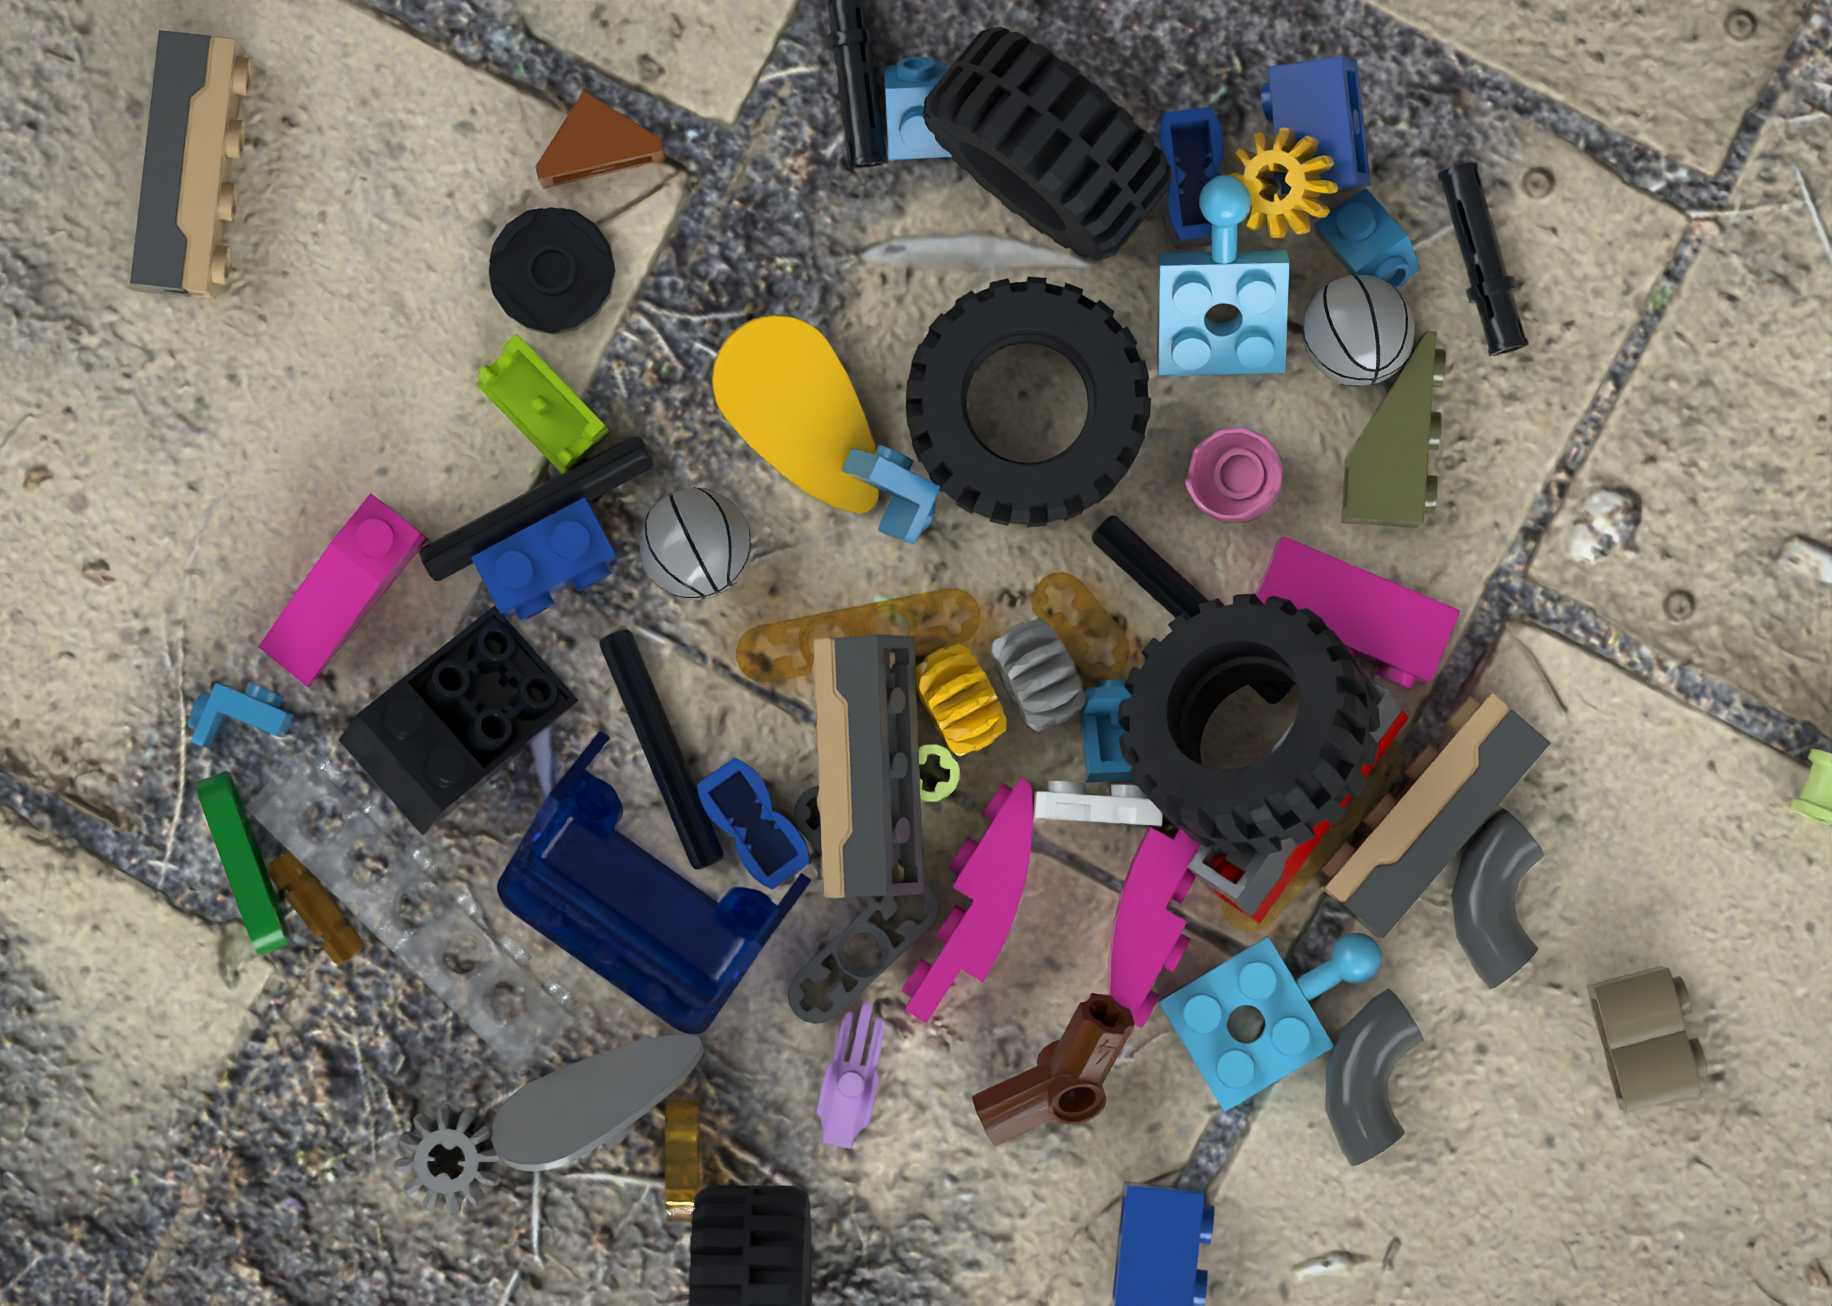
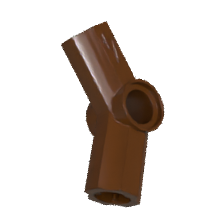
M1091 993L1087 1001L1079 1003L1061 1039L1045 1046L1038 1054L1036 1067L975 1094L972 1099L976 1113L993 1145L997 1146L1054 1119L1065 1124H1080L1099 1115L1105 1108L1107 1101L1103 1083L1135 1025L1130 1009L1120 1005L1111 995Z

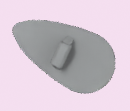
M678 1034L639 1040L569 1064L528 1083L511 1095L495 1115L491 1128V1142L497 1155L505 1164L515 1169L545 1171L567 1165L602 1144L607 1146L618 1145L625 1138V1128L666 1098L691 1073L704 1053V1047L700 1038L694 1034Z

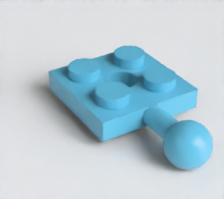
M1229 175L1215 177L1206 183L1199 198V205L1203 216L1212 223L1211 252L1159 253L1158 376L1285 373L1289 284L1287 250L1237 251L1238 224L1245 219L1250 211L1251 195L1247 186L1240 179ZM1221 303L1234 305L1240 310L1233 320L1226 323H1215L1205 317V314L1211 307Z
M1349 933L1335 943L1331 951L1330 960L1294 980L1269 936H1266L1158 1000L1221 1108L1226 1112L1334 1048L1332 1041L1308 1001L1343 980L1352 984H1360L1371 980L1381 967L1382 954L1378 944L1370 936L1363 933ZM1243 1005L1257 1008L1265 1018V1028L1262 1034L1257 1039L1249 1042L1235 1039L1227 1028V1021L1231 1012Z

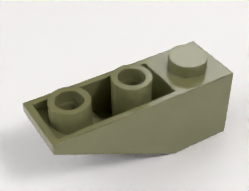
M1426 331L1419 338L1408 360L1398 372L1345 459L1341 523L1417 528L1424 523L1425 513L1434 514L1438 481L1437 476L1427 475L1429 450L1439 449L1442 416L1441 412H1431L1433 387L1443 386L1446 365L1445 349L1435 348L1436 332Z

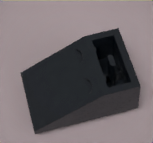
M494 605L361 710L341 735L339 741L423 836L472 796L578 702V699L506 617L500 614L498 608Z

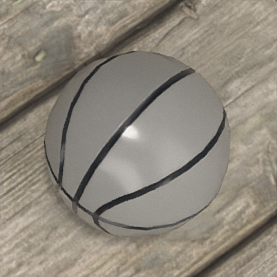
M1352 274L1340 277L1321 288L1309 303L1303 324L1305 349L1311 362L1327 378L1338 384L1350 387H1368L1379 384L1395 375L1403 367L1411 354L1415 337L1413 311L1406 298L1392 284L1379 277L1366 274Z
M693 487L675 491L671 495L668 494L650 509L643 521L640 531V556L643 567L650 579L661 589L680 599L697 601L718 596L719 593H724L736 584L748 566L751 554V539L747 519L731 500L711 489Z

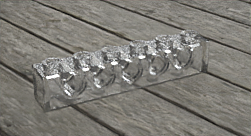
M298 752L245 808L521 1077L527 1075L580 1020L571 1010L578 1002L576 998L553 976L550 975L542 982L530 971L525 964L532 956L508 932L504 930L498 938L493 935L479 921L486 913L480 904L460 886L450 893L433 876L440 869V866L413 841L405 849L388 832L394 822L376 803L366 797L359 804L341 786L349 778L333 761L322 752L315 759L307 753ZM329 801L340 809L342 826L336 835L324 839L313 831L311 815L319 804ZM369 846L380 848L386 854L389 864L388 871L383 879L373 884L364 881L356 869L358 855ZM416 890L428 894L435 907L432 920L422 928L409 925L402 915L404 899L408 894ZM460 935L473 938L481 951L478 965L467 973L453 968L447 957L449 944ZM504 980H512L519 983L527 995L526 1007L516 1017H508L501 1014L493 1003L494 990Z

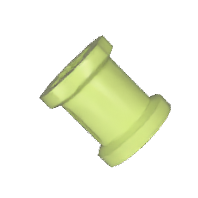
M937 744L923 745L918 749L919 766L925 765L927 756L935 755L940 757V768L950 771L949 781L938 782L935 786V792L922 790L923 783L922 779H920V800L924 802H939L947 798L956 789L960 778L959 764L947 748Z
M1811 749L1808 759L1812 762V766L1800 797L1792 799L1788 808L1811 820L1832 826V753Z

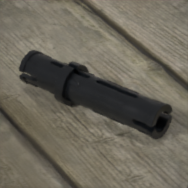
M827 0L831 34L826 36L828 50L834 52L841 113L847 144L848 168L859 169L887 164L888 157L886 156L885 140L883 139L881 110L873 63L872 45L877 44L876 31L869 27L865 0Z
M1469 162L1439 172L1438 178L1442 183L1455 235L1471 285L1466 290L1469 303H1476L1489 348V356H1498L1527 347L1529 342L1528 338L1525 337L1513 292L1518 289L1515 276H1508L1494 222L1491 218L1478 173V163Z

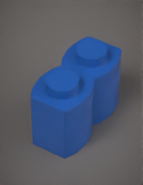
M1211 107L1165 112L1157 133L1155 146L1163 151L1167 158V164L1171 166L1170 186L1166 192L1163 205V219L1167 235L1176 250L1211 246L1212 223L1203 216L1199 205V198L1207 182L1215 177L1222 176L1218 171L1224 150L1221 125Z
M734 757L697 783L700 801L706 813L719 828L735 836V845L742 864L759 883L767 888L775 889L811 863L810 853L803 836L792 822L774 811L773 800L767 785L749 765Z

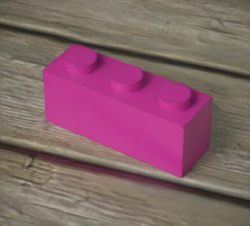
M1284 536L1277 540L1255 592L1264 605L1267 598L1277 596L1291 600L1298 610L1308 608L1321 617L1330 630H1334L1354 658L1358 656L1379 665L1375 676L1408 690H1411L1414 681L1422 684L1432 681L1460 613L1458 609Z

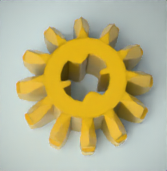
M1280 128L1275 142L1268 133L1259 132L1255 134L1254 146L1257 155L1246 149H1238L1234 156L1246 169L1244 174H1228L1240 179L1249 189L1251 210L1247 216L1246 227L1250 230H1259L1267 224L1271 238H1284L1289 225L1296 234L1308 233L1310 231V221L1307 212L1318 218H1326L1330 212L1327 205L1318 199L1319 194L1336 193L1338 189L1336 182L1321 180L1320 177L1321 173L1329 170L1334 165L1332 157L1324 155L1313 158L1317 150L1318 140L1313 136H1305L1297 143L1293 129ZM1276 172L1287 173L1285 182L1292 187L1288 195L1276 194L1279 189V185L1273 180Z
M959 643L947 649L941 648L926 656L923 662L915 666L916 694L933 727L950 752L959 757L973 750L977 752L994 742L993 739L1006 731L1007 718L1003 712V707L985 672L980 667L976 657L971 654L969 648Z

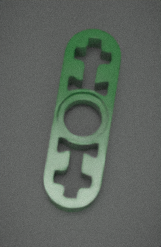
M224 771L197 781L196 789L204 815L254 949L261 956L291 945V938L283 912L232 776L228 771Z

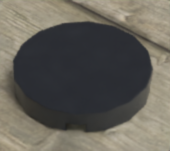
M553 207L525 211L506 224L492 245L488 270L492 294L507 316L530 331L552 335L578 330L596 318L612 295L616 274L611 246L598 226L575 210Z

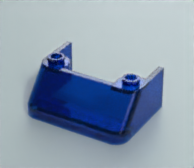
M600 730L548 794L499 878L497 892L500 900L511 913L670 1026L687 1034H701L710 1027L812 880L801 873L780 903L776 905L763 892L746 887L729 889L718 903L615 830L623 817L622 803L615 789L609 783L590 773L611 738Z

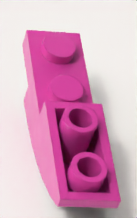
M1022 778L1017 781L1013 789L1003 782L1001 783L982 813L992 823L979 843L968 836L948 867L950 871L958 875L952 887L972 899V902L967 910L955 904L935 936L945 943L935 961L931 965L925 960L920 959L901 990L911 997L905 1006V1010L926 1024L961 969L979 981L984 982L1003 947L1014 921L1025 886L1033 830L1032 784Z
M1151 827L1147 828L1131 861L1120 892L1112 925L1108 955L1107 994L1111 995L1120 1005L1130 1009L1134 1024L1140 1028L1144 1026L1160 996L1150 989L1162 967L1173 972L1191 938L1182 934L1188 921L1165 909L1170 899L1181 904L1196 879V876L1189 870L1188 865L1201 844L1191 840L1182 829L1177 828L1171 838Z

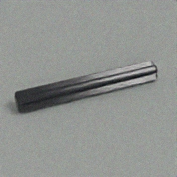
M638 435L631 436L422 547L419 551L421 561L429 576L434 581H441L473 564L472 556L584 497L590 502L645 473L654 466L653 459L643 440Z
M1111 515L1107 517L1093 532L1091 537L1093 543L1175 618L1183 613L1190 619L1201 613L1199 605L1209 600L1117 516ZM1273 680L1250 684V686L1268 703L1274 705L1279 703L1289 693L1294 684Z
M628 629L611 633L600 640L599 646L689 862L695 870H701L718 863L723 859L724 852L709 816L700 801L696 785L633 634Z

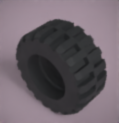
M993 27L979 32L925 98L923 109L925 125L935 135L934 139L939 145L952 155V159L963 170H966L973 176L981 187L998 198L1006 208L1014 214H1018L1040 233L1051 237L1055 243L1066 249H1072L1077 255L1084 258L1090 257L1093 261H1100L1116 255L1165 195L1170 186L1171 166L1167 164L1165 154L1154 145V139L1147 131L1140 128L1134 122V118L1123 107L1118 106L1108 97L1109 94L1096 83L1093 84L1081 75L1078 69L1067 61H1062L1056 57L1051 50L1043 45L1031 42L1027 36L1019 32L1011 33L1004 27Z
M1028 276L1026 282L1010 283L1009 278L990 282L987 289L977 293L971 290L958 298L955 306L945 314L940 313L929 326L928 334L923 342L918 344L907 380V427L909 428L912 447L919 462H922L927 470L929 479L941 487V493L944 491L956 501V505L970 514L975 512L990 518V522L1006 526L1009 523L1027 524V527L1046 526L1049 522L1061 519L1064 521L1082 514L1084 510L1095 503H1100L1125 477L1136 459L1144 441L1147 422L1150 418L1151 398L1148 395V381L1150 378L1145 360L1141 361L1136 350L1137 341L1129 328H1122L1113 317L1114 311L1104 302L1099 300L1095 303L1082 295L1083 289L1066 282L1064 287L1046 283L1047 278ZM1038 344L1051 348L1065 356L1075 366L1084 382L1088 400L1084 426L1076 440L1067 449L1050 459L1024 463L1003 458L982 443L970 423L967 411V393L970 382L979 366L988 357L1008 346Z
M1237 594L1233 597V605L1224 606L1219 598L1199 605L1200 614L1188 619L1182 613L1167 625L1172 631L1160 642L1153 637L1141 652L1147 659L1142 668L1133 667L1130 670L1124 687L1132 695L1131 700H1122L1119 704L1118 723L1127 732L1123 733L1119 739L1122 756L1132 767L1130 775L1139 789L1177 829H1182L1191 840L1205 847L1213 846L1216 843L1224 853L1235 855L1247 853L1249 844L1260 855L1280 852L1282 849L1281 841L1292 838L1297 845H1300L1315 837L1312 828L1324 819L1332 826L1346 813L1340 804L1348 794L1355 798L1358 797L1368 781L1360 771L1363 764L1371 766L1375 763L1379 747L1377 741L1370 734L1380 728L1379 708L1371 699L1374 690L1367 675L1334 630H1330L1322 618L1308 608L1298 610L1291 600L1277 596L1267 598L1264 605L1256 594ZM1262 681H1284L1298 686L1299 703L1295 721L1286 738L1272 753L1256 763L1237 769L1220 770L1202 765L1200 748L1203 731L1210 716L1225 698L1242 687Z
M709 1185L696 1193L694 1210L692 1212V1233L690 1236L688 1306H812V1248L808 1193L797 1186Z

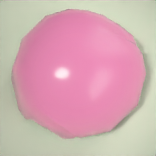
M1246 427L1219 429L1193 449L1187 477L1184 480L1185 487L1202 513L1224 524L1249 523L1263 516L1275 504L1282 489L1284 477L1283 459L1273 443L1266 436Z

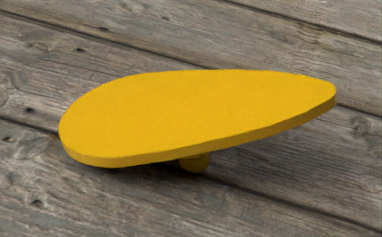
M786 315L761 316L739 326L721 345L712 369L713 395L722 415L753 450L784 477L810 496L835 508L857 514H863L872 510L878 502L879 489L841 471L851 448L875 455L876 446L865 413L848 374L829 342L810 324Z

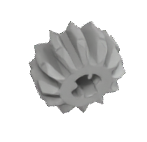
M1040 618L1028 623L1021 622L1007 629L1004 635L993 640L990 656L995 664L994 669L1000 677L1002 687L1006 690L1011 704L1014 705L1021 720L1025 721L1028 727L1037 732L1050 726L1054 728L1070 720L1073 714L1083 709L1086 693L1082 687V680L1075 669V663L1071 660L1066 650L1065 644H1062L1055 629L1051 628L1049 623Z
M440 1105L437 1109L438 1129L427 1115L420 1113L413 1118V1121L423 1139L409 1133H402L398 1137L397 1143L403 1148L415 1152L414 1157H403L395 1160L394 1169L400 1172L415 1169L417 1177L408 1181L402 1187V1190L409 1196L418 1191L423 1185L429 1190L422 1204V1208L426 1211H432L438 1204L441 1194H445L448 1213L450 1215L458 1214L462 1207L460 1190L463 1191L472 1204L479 1206L485 1201V1196L475 1182V1179L491 1186L498 1185L501 1180V1175L496 1171L483 1166L484 1162L501 1160L494 1147L483 1150L481 1142L491 1137L492 1123L483 1126L475 1134L469 1129L476 1118V1110L472 1108H466L463 1111L456 1126L453 1125V1113L450 1105ZM440 1143L447 1150L458 1146L463 1151L465 1158L457 1163L464 1167L460 1175H457L452 1169L441 1173L436 1168L434 1161L440 1158L441 1154L435 1152V1149Z

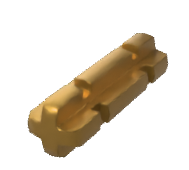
M288 850L282 853L267 866L268 874L279 889L286 888L289 892L286 896L287 900L315 938L321 936L325 941L322 947L332 961L338 965L346 963L364 948L363 940L352 925L346 927L342 922L345 918L344 914L316 876L311 878L308 876L306 871L310 868L299 853L295 850Z

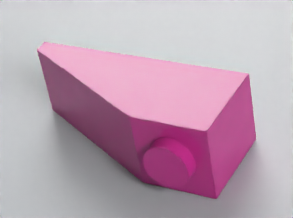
M370 493L328 545L258 648L304 685L310 687L427 542L428 538Z

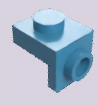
M909 57L898 61L897 65L884 67L888 160L952 157L934 139L935 135L927 129L925 119L923 118L925 98L948 71L947 64L935 63L934 60L926 57Z
M1366 188L1330 212L1326 218H1322L1314 224L1319 238L1351 274H1366L1379 277L1392 284L1398 290L1408 281L1410 276L1419 270V264L1408 235Z
M879 445L874 455L851 448L841 471L892 496L878 531L889 537L914 544L919 534L929 526L935 513L934 501L941 487L910 472L914 460L897 451Z
M1107 680L1097 684L1095 687L1086 689L1085 705L1079 711L1086 783L1134 781L1130 775L1132 767L1123 758L1119 744L1121 735L1127 733L1118 723L1119 704L1122 700H1131L1132 696L1124 687L1126 680Z
M215 682L212 692L202 691L192 708L188 726L195 728L191 742L202 747L212 748L226 715L275 736L285 738L295 714L280 708L284 696L248 682L243 693Z

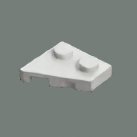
M1047 781V792L1036 791L1033 793V819L1162 826L1163 813L1138 786L1111 784V796L1085 795L1086 783Z

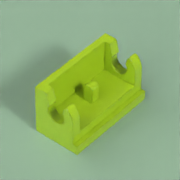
M516 333L504 344L502 355L490 366L484 365L479 370L477 377L480 380L476 385L538 450L563 473L573 468L609 433V430Z

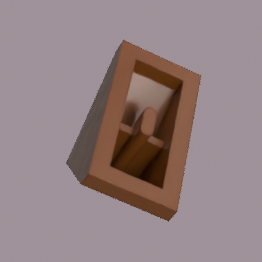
M583 91L535 168L538 180L544 189L666 161V157L659 137Z

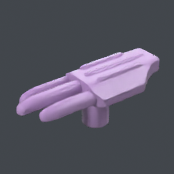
M864 1003L861 1006L849 1062L844 1061L853 1019V1013L850 1011L845 1013L841 1021L833 1060L826 1065L816 1110L823 1130L822 1143L851 1149L859 1132L870 1124L880 1078L876 1069L884 1037V1021L881 1018L876 1019L867 1064H860L872 1013V1005L869 1003Z

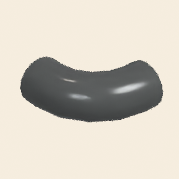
M1503 808L1487 821L1462 854L1451 894L1456 938L1477 975L1489 989L1497 987L1513 976L1538 950V947L1525 933L1517 919L1514 900L1519 882L1529 869L1541 860L1545 854L1529 831L1511 813Z
M1389 988L1372 998L1342 1028L1326 1066L1325 1111L1341 1151L1351 1166L1359 1165L1377 1156L1405 1134V1130L1394 1115L1388 1100V1079L1394 1065L1408 1051L1422 1043L1424 1039L1406 1007Z

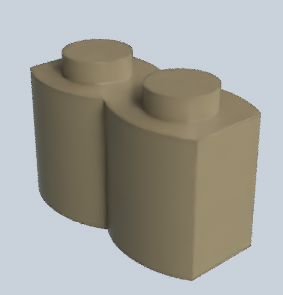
M1658 966L1587 985L1590 1004L1603 1045L1607 1068L1615 1097L1621 1110L1631 1112L1702 1093L1699 1077L1708 1075L1707 1063L1699 1040L1697 1038L1688 1040L1682 1015L1691 1013V1004L1687 988L1681 976L1672 978L1669 968Z

